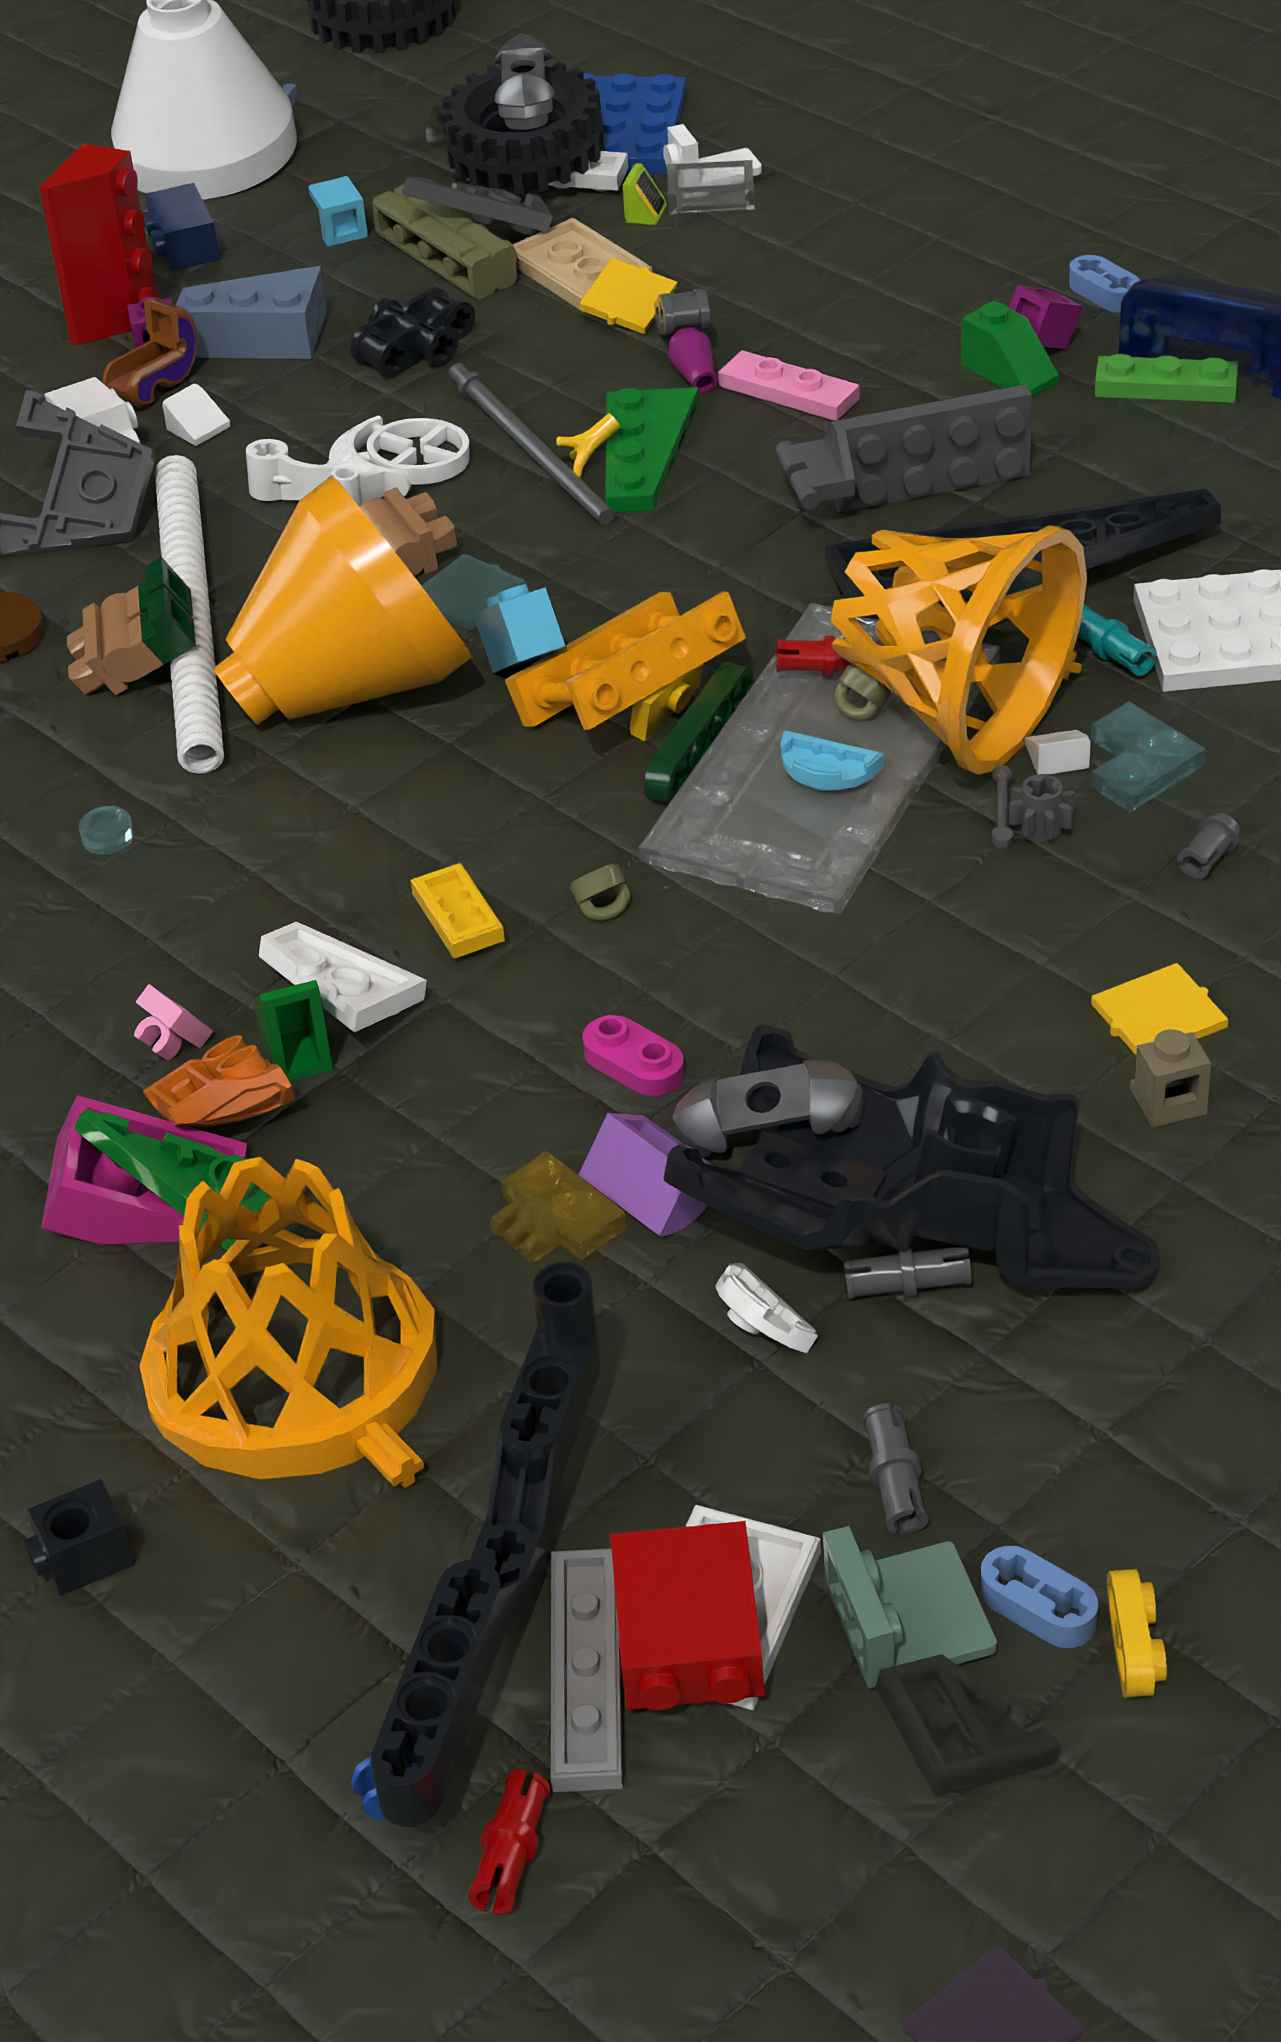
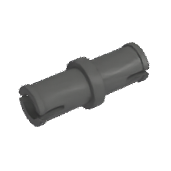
M962 1245L912 1252L911 1246H908L905 1252L898 1250L899 1254L854 1260L843 1259L848 1299L904 1291V1296L910 1297L917 1296V1289L963 1283L966 1285L972 1284L968 1247Z
M890 1403L878 1404L869 1408L862 1417L873 1457L868 1464L871 1482L880 1488L887 1529L895 1534L898 1531V1519L900 1535L913 1534L923 1529L929 1521L918 1483V1478L922 1473L919 1455L910 1449L903 1409L895 1404L892 1408L894 1417L892 1419Z

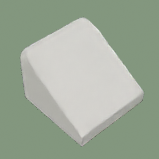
M192 384L163 401L162 406L167 430L195 446L231 427L230 420L198 384Z
M1078 730L1025 737V745L1037 774L1049 775L1089 768L1091 742L1088 735Z

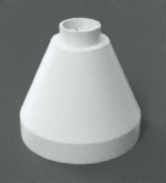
M146 0L147 9L138 20L111 128L114 148L131 151L133 168L138 176L137 189L141 192L149 193L194 183L203 200L240 192L271 177L288 162L294 153L297 143L292 106L285 91L215 1Z

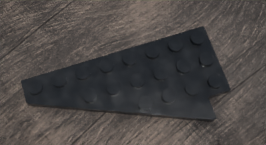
M1207 489L918 531L910 534L941 538H977L1037 532L1047 526H1058L1070 530L1082 544L1086 569L1101 564L1121 562L1124 556L1220 524L1221 504ZM872 538L825 545L826 563L846 599L865 596L845 571L856 552L881 549L872 544ZM1041 550L1032 560L1042 563ZM899 567L871 571V573L886 590L893 588L894 573ZM1024 567L1015 577L1006 595L1042 584V573ZM967 588L960 591L964 601L968 602L973 593ZM942 601L938 602L942 607H945ZM876 614L863 616L868 619H879Z

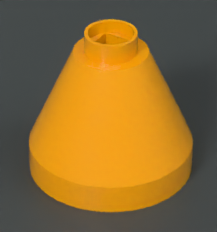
M331 475L299 500L225 639L234 653L214 667L213 670L243 710L258 726L278 709L288 720H293L439 683L473 656L396 552L344 487Z

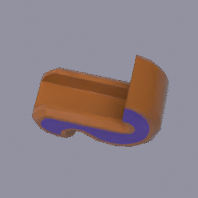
M157 298L147 299L144 302L146 330L150 334V341L109 362L103 373L102 383L109 389L113 388L118 397L124 402L128 401L131 405L138 408L146 407L155 401L154 388L156 385L166 388L178 385L190 373L197 353V332L192 315L182 307Z

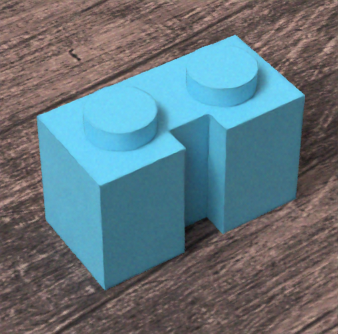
M522 584L497 593L498 595L485 600L487 609L473 615L493 673L542 657L565 647L546 587L529 592L527 584Z

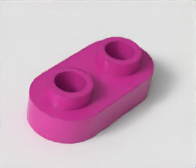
M607 1015L593 1020L583 1031L584 1057L588 1064L637 1093L646 1096H663L675 1091L684 1080V1060L681 1050L675 1044L634 1021L622 1016Z

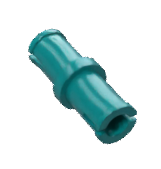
M1084 604L1077 637L1091 645L1094 654L1102 659H1113L1137 676H1143L1148 673L1154 666L1156 659L1148 656L1145 652L1155 656L1157 655L1156 648L1131 635L1128 627L1117 619L1107 620Z

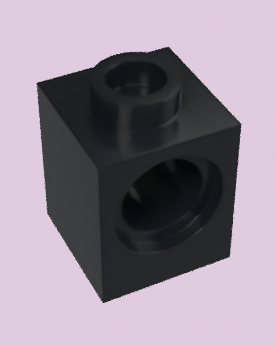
M102 1479L27 1509L34 1532L33 1536L24 1539L29 1558L37 1576L50 1573L60 1596L134 1566L124 1524Z

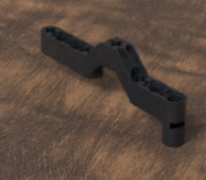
M557 1262L547 1265L534 1278L533 1293L538 1327L501 1419L487 1516L470 1560L453 1564L444 1571L438 1581L372 1750L370 1764L381 1813L389 1822L400 1827H414L424 1824L433 1818L440 1809L504 1634L531 1619L550 1566L563 1473L598 1381L601 1367L592 1279L586 1269L572 1262ZM412 1762L417 1764V1768L412 1767Z

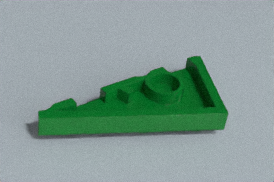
M88 1108L79 1115L74 1127L75 1131L182 1216L185 1213L188 1196L202 1181H205L220 1194L233 1163L246 1160V1158L237 1155L221 1154L213 1147L166 1132L163 1140L160 1141L127 1130L128 1119L110 1113L93 1112ZM251 1182L240 1204L257 1213L270 1195ZM205 1212L203 1214L200 1230L208 1217V1215ZM225 1239L220 1246L228 1251L237 1240Z

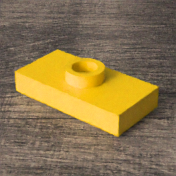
M703 664L633 704L629 728L630 734L645 742L674 712L677 714L682 712L688 704L691 694L700 686Z
M461 863L411 880L413 896L454 959L505 941L502 924Z

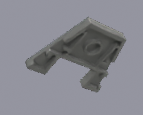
M26 389L16 423L19 435L61 442L41 516L35 519L0 513V558L133 541L155 462L153 449L102 424L98 427L76 416L74 410L66 407V410H63L45 401L43 395Z

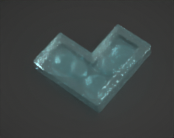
M1129 701L1092 724L1091 740L1116 756L1092 771V788L1129 812H1132L1205 765L1206 748Z

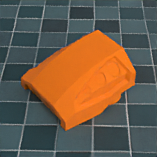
M241 1035L232 1036L219 1042L208 1050L202 1059L187 1061L143 1090L153 1107L175 1126L210 1127L239 1122L271 1112L296 1100L293 1087L281 1067L270 1064L267 1059H264L257 1046H248Z

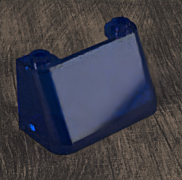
M1166 275L1135 282L1126 292L1121 302L1118 354L1147 358L1151 351L1163 354L1169 345V335L1253 352L1251 372L1260 374L1262 371L1265 372L1274 384L1272 397L1281 399L1280 294L1184 275Z

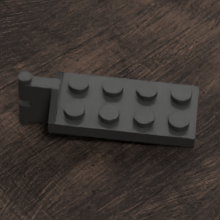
M1025 384L832 421L824 439L794 445L790 441H782L777 444L775 453L787 477L790 479V483L803 508L811 510L816 508L822 501L832 500L838 513L1029 476L1032 394Z

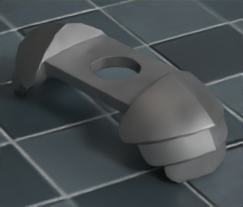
M524 33L514 36L502 46L494 64L502 65V84L495 94V103L498 104L499 115L505 119V124L508 128L517 130H529L544 126L548 121V114L553 110L552 98L555 96L553 87L545 81L544 69L545 61L554 58V56L543 42ZM522 65L534 67L533 70L525 73L512 71L514 68Z
M817 1059L804 1060L803 1064L724 1079H720V1077L708 1079L692 1088L677 1103L672 1119L675 1122L674 1127L685 1145L697 1148L701 1157H707L711 1152L722 1153L726 1151L727 1135L803 1120L810 1121L812 1130L816 1134H824L830 1129L835 1132H842L848 1127H855L859 1123L863 1110V1091L851 1072L839 1064ZM762 1086H772L778 1089L781 1093V1098L778 1105L771 1111L757 1113L748 1107V1098L755 1089Z

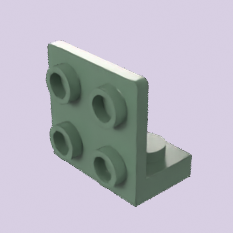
M850 1526L823 1532L825 1584L868 1689L996 1653L997 1640L952 1542L946 1541L875 1561L869 1549L859 1550Z

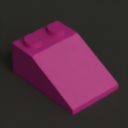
M77 1095L57 1137L41 1229L97 1244L179 1242V1225H183L184 1216L74 1130L79 1115L87 1108L93 1112L110 1113L128 1119L127 1130L160 1141L163 1140L166 1132L213 1147L221 1154L237 1155L245 1158L247 1143L188 1126H175L167 1120Z

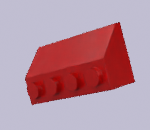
M83 143L39 186L71 344L81 345L132 331L127 305L139 303L145 297L159 299L151 267L152 254L148 249L144 229L145 215L141 210L138 196V176L133 168L131 151Z

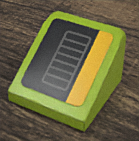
M636 163L623 183L625 219L627 223L655 225L667 206L666 200L644 166Z

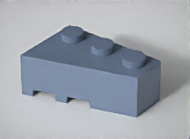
M321 266L182 288L176 306L182 307L189 312L195 322L197 332L196 358L312 359L327 314Z

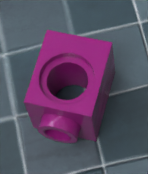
M1017 285L1009 308L1028 318L1043 347L1067 349L1083 306L1051 289Z

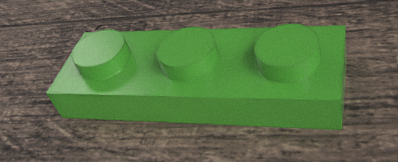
M1126 354L1098 356L1095 397L1235 403L1238 361H1225L1221 358L1191 360L1178 359L1173 356L1140 358L1131 357Z

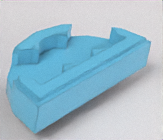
M785 730L781 738L780 757L784 770L795 781L816 790L827 791L857 787L872 780L884 768L883 753Z

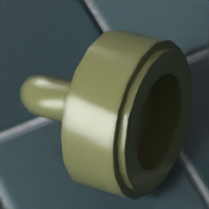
M848 664L838 679L840 682L834 691V701L837 708L848 718L856 721L868 720L875 715L879 707L883 708L892 693L889 688L854 664ZM851 688L868 699L864 707L858 708L848 701L847 694Z
M611 863L574 880L571 882V886H569L577 905H579L583 914L591 920L604 921L612 919L622 913L630 902V891L619 864ZM613 889L615 890L617 898L613 903L601 908L593 905L591 899Z

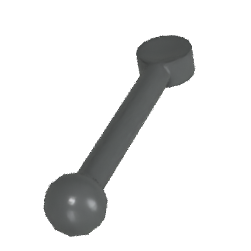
M999 765L992 772L993 781L997 784V827L992 830L991 843L994 847L1006 849L1013 843V831L1008 828V783L1011 782L1013 773L1006 765Z

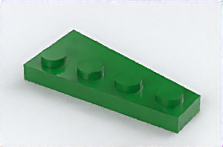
M698 387L651 390L624 388L619 391L607 392L606 415L610 413L621 426L620 429L606 440L605 498L606 503L615 513L655 510L669 476L668 467L671 461L676 460L678 455L680 438L682 435H686L690 426V414L696 411L699 404Z

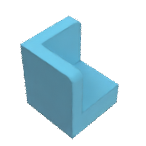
M348 176L312 184L308 187L309 195L319 209L322 238L328 247L368 237L363 198Z

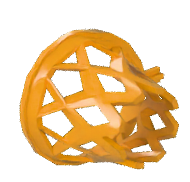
M1047 526L1037 532L977 538H941L889 530L877 531L871 535L872 544L881 550L856 552L845 571L865 596L834 600L831 623L846 639L837 637L832 643L833 649L837 655L867 672L893 691L950 748L959 767L977 775L991 772L997 766L1004 765L1025 745V737L1031 736L1047 712L1062 679L1067 680L1070 672L1079 674L1082 669V664L1074 662L1077 655L1074 647L1082 620L1087 583L1084 548L1070 530L1058 526ZM1040 550L1042 563L1032 560ZM899 567L894 573L893 588L886 590L871 573V571ZM1024 567L1042 573V584L1006 595L1015 577ZM966 588L973 593L968 602L964 601L960 593L961 590ZM942 601L945 607H942L938 602ZM876 614L879 620L875 625V634L885 646L877 645L855 618ZM1008 618L1030 639L1021 662L990 665L981 646L989 626ZM921 631H935L941 640L925 644ZM971 682L977 683L994 712L987 722L966 715ZM967 726L979 730L970 741L967 737Z
M257 1157L233 1163L220 1194L205 1181H202L187 1198L183 1225H179V1255L174 1288L164 1309L152 1323L139 1365L150 1416L165 1439L203 1466L256 1479L314 1475L355 1463L365 1456L393 1487L399 1483L404 1488L411 1486L415 1482L414 1474L424 1468V1463L402 1440L398 1433L417 1414L437 1373L435 1309L408 1275L393 1264L381 1259L372 1250L356 1226L340 1189L334 1190L319 1167L295 1159L287 1177L284 1178L263 1158ZM251 1182L270 1195L257 1213L240 1204ZM307 1186L326 1210L304 1194ZM205 1212L208 1215V1217L200 1230L203 1214ZM297 1222L323 1235L320 1239H308L289 1232L285 1228ZM225 1239L237 1240L219 1260L214 1259L205 1264ZM262 1243L267 1244V1245H271V1246H266V1247H262V1248L256 1249V1248H257L258 1246H260ZM294 1263L312 1264L310 1287L286 1265ZM337 1267L347 1271L349 1279L361 1299L364 1322L334 1304ZM264 1270L251 1300L237 1277ZM215 1293H217L236 1327L216 1358L207 1334L209 1303ZM281 1295L308 1318L296 1363L267 1331L268 1324ZM389 1297L400 1320V1344L376 1335L372 1298ZM196 1341L208 1377L184 1401L177 1394L178 1346ZM330 1349L364 1358V1395L341 1409L314 1388ZM256 1367L261 1369L289 1393L274 1428L245 1423L230 1392L236 1384ZM216 1402H219L227 1420L202 1416V1414Z

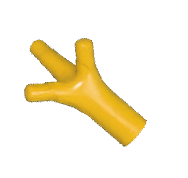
M608 413L582 434L573 437H557L556 444L558 446L574 448L569 455L572 460H575L573 472L581 478L583 467L595 449L620 429L621 426Z

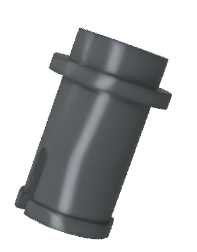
M1223 813L1206 816L1199 824V833L1178 854L1177 862H1184L1179 867L1189 877L1194 879L1205 878L1223 854L1231 853L1238 846L1240 828L1232 817Z

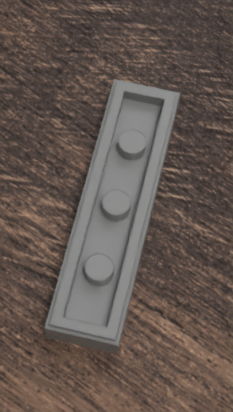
M611 1549L551 1552L552 1792L623 1789L621 1658Z

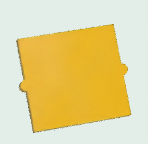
M612 257L579 302V310L605 319L609 325L618 324L645 335L656 319L654 303L658 299V295L673 294L677 289V282L652 273L647 267L639 268Z
M1178 963L1091 997L1092 1006L1110 1025V1034L1115 1037L1119 1036L1135 1055L1137 1054V1045L1153 1042L1156 1035L1164 1030L1174 1029L1185 1034L1193 1032L1195 1037L1200 1039L1228 1027V1018L1208 997V989L1206 987H1199Z

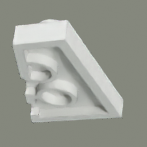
M294 922L261 936L259 957L294 985L316 980L320 990L322 1007L354 1033L391 1015L398 1014L400 1011L424 1000L426 979L299 922Z

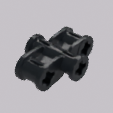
M438 287L429 288L424 293L411 299L403 309L401 304L392 298L381 299L371 310L369 323L360 327L352 338L350 344L352 358L361 364L370 363L376 366L377 371L381 375L389 378L398 376L403 371L414 366L423 356L433 366L440 367L446 365L456 353L458 340L463 339L473 328L475 322L474 307L467 301H455L449 298L448 293Z

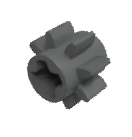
M1047 774L1030 776L1023 782L1022 788H1011L1009 825L1021 824L1022 834L1030 840L1038 842L1053 840L1061 833V828H1072L1075 792L1063 791L1061 781L1054 776Z

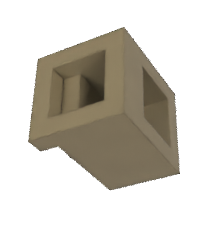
M1174 1029L1164 1030L1156 1035L1153 1042L1137 1045L1135 1079L1130 1080V1090L1152 1128L1207 1114L1211 1062L1193 1032L1185 1034ZM1179 1086L1183 1095L1165 1099V1089Z

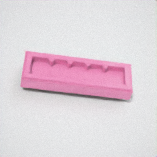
M743 350L718 372V383L722 388L832 421L839 420L860 399L859 384L821 374L814 369H804L787 364L777 358L763 357Z

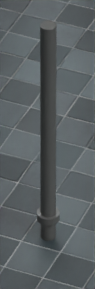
M456 363L450 368L449 376L458 385V391L465 399L474 400L601 525H608L613 521L615 517L614 510L486 387V381L479 373L470 372L461 363Z

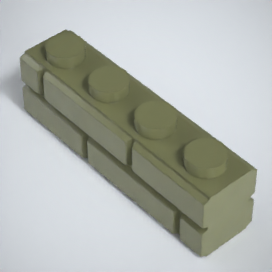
M405 184L395 188L394 193L387 191L374 197L372 208L376 233L479 301L494 294L495 289L501 291L515 284L518 257L513 244L508 240H502L495 236L483 224L472 222L459 209L405 196L402 193Z

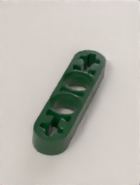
M723 662L652 757L644 779V793L648 799L671 805L676 804L747 706L752 694L754 681L753 670L750 667L730 662Z

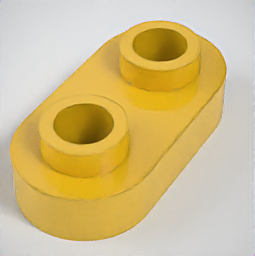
M1137 1569L1108 1571V1612L1124 1698L1153 1696L1155 1681H1166L1167 1677L1163 1640L1151 1639L1148 1624L1156 1622L1152 1582H1140Z

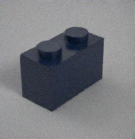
M194 183L145 193L147 210L143 211L145 215V233L147 237L151 236L156 256H164L170 271L220 260L214 221Z

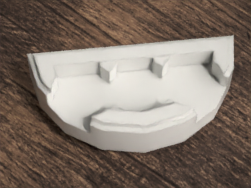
M743 1263L729 1264L715 1285L719 1296L730 1307L727 1313L728 1317L742 1329L752 1334H759L761 1331L770 1338L804 1353L809 1351L817 1339L816 1330Z

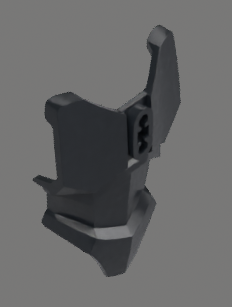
M760 1024L755 1028L749 1040L740 1075L803 1064L804 1060L821 1059L798 1051L788 1031ZM937 1051L928 1054L910 1082L889 1087L851 1072L863 1091L862 1098L864 1100L862 1114L858 1125L855 1127H848L842 1132H835L830 1129L824 1134H816L812 1130L810 1121L803 1120L755 1129L758 1143L743 1166L735 1170L704 1163L698 1149L685 1144L676 1145L667 1155L663 1177L667 1184L722 1213L805 1250L865 1247L876 1241L905 1252L914 1236L993 1251L998 1271L1024 1287L1139 1288L1156 1279L1160 1265L1157 1241L1107 1211L1077 1187L1073 1179L1079 1099L1075 1095H1045L997 1080L984 1082L964 1079L946 1066L940 1053ZM772 1086L759 1087L750 1094L748 1098L749 1107L757 1113L771 1111L778 1105L781 1093Z

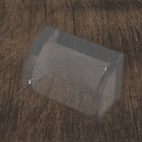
M752 160L667 164L670 215L755 210Z

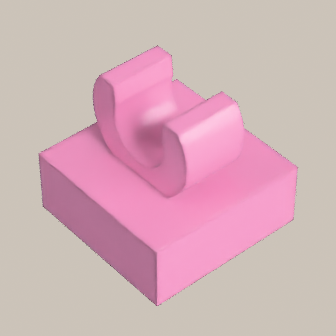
M150 984L147 985L136 1000L137 1004L153 1016L147 1017L139 1023L134 1036L151 1047L157 1037L161 1035L158 1042L153 1046L152 1051L167 1061L178 1053L182 1037L201 1049L213 1033L211 1028Z

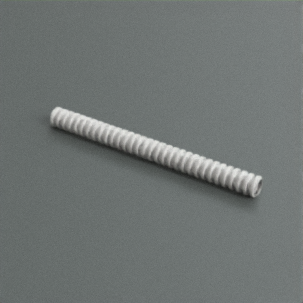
M173 455L162 459L155 469L161 557L191 589L192 618L194 619L196 647L170 661L178 762L185 770L191 773L204 774L216 770L224 759L216 673L213 670L215 667L197 472L191 460L184 456Z

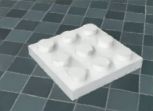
M1261 569L1250 573L1210 574L1200 578L1160 579L1149 583L1134 584L1133 601L1147 644L1152 645L1157 650V655L1151 657L1156 659L1154 666L1163 692L1281 680V570Z

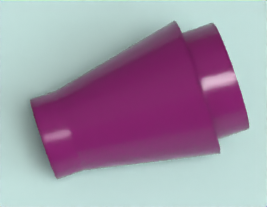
M685 328L676 332L669 341V361L692 387H698L699 394L712 391L718 384V377L715 373L709 337L695 328Z

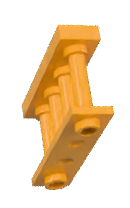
M659 592L570 642L565 647L556 650L505 679V683L523 726L535 727L574 704L583 729L590 730L746 639L729 592H721L681 616L671 592Z

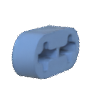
M1082 255L1071 261L1069 265V287L1072 291L1111 312H1129L1138 307L1140 303L1141 282L1136 275L1097 255Z
M1019 1546L995 1548L985 1556L981 1563V1596L985 1604L992 1610L1044 1641L1060 1648L1079 1647L1093 1638L1097 1630L1098 1598L1094 1590L1085 1582ZM1015 1575L1022 1577L1023 1581L1021 1583L1020 1581L1011 1579ZM999 1577L1003 1580L1011 1581L1007 1585L999 1583ZM1071 1608L1079 1610V1616L1074 1613H1068L1063 1619L1055 1616V1611L1065 1614Z

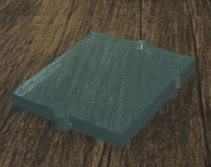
M463 554L424 583L422 587L447 621L471 631L477 626L473 615L487 609L486 599L498 595L497 593L526 583L524 579L501 570L498 564L490 565L467 554Z

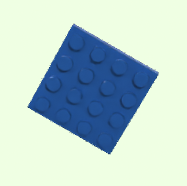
M584 73V79L592 77L595 81L596 89H599L605 141L604 149H600V151L627 153L629 168L626 173H630L632 167L636 163H640L650 174H667L668 168L664 160L663 148L665 145H668L667 128L679 125L687 94L686 77H674L671 74H658L653 77H634L628 73L608 77ZM537 127L529 130L512 129L510 130V132H526L542 127Z

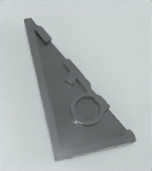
M409 176L406 178L402 191L405 196L470 212V218L482 223L493 224L494 219L509 222L511 229L533 235L535 229L548 233L553 217L541 197L531 193H527L525 202L521 203L520 197L503 189L485 188L453 182L451 188L436 184L432 179Z

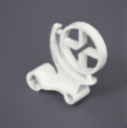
M378 415L342 434L332 445L329 461L325 465L308 464L290 458L288 456V446L280 440H257L246 447L249 494L253 498L262 501L280 499L300 500L333 475L359 507L370 499L383 497L385 491L396 487L405 496L410 490L411 484L436 483L452 478L462 472L470 460L469 438L461 428L446 421L412 418L395 421L383 426V418ZM422 437L420 438V453L424 455V462L429 464L415 465L417 463L416 448L413 447V440L408 438ZM447 441L459 448V451L454 453L438 448V446ZM367 443V452H359ZM383 449L399 455L392 461L381 457L377 452Z

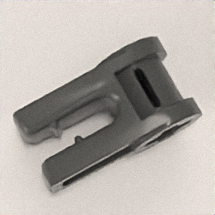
M704 288L670 295L668 293L658 295V299L654 303V310L659 335H673L685 328L710 329L709 303Z

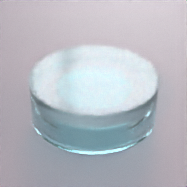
M102 806L86 813L79 822L82 844L86 850L95 854L119 852L126 848L134 838L130 814L119 807Z

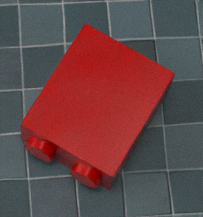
M746 1521L610 1534L626 1710L643 1708L666 1710L675 1705L712 1701L735 1703L745 1698L765 1696L762 1652Z

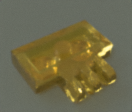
M547 1151L501 1181L503 1198L510 1204L498 1211L492 1217L489 1224L490 1229L499 1237L505 1236V1241L516 1250L521 1249V1254L530 1262L540 1260L561 1244L582 1260L627 1229L625 1212Z

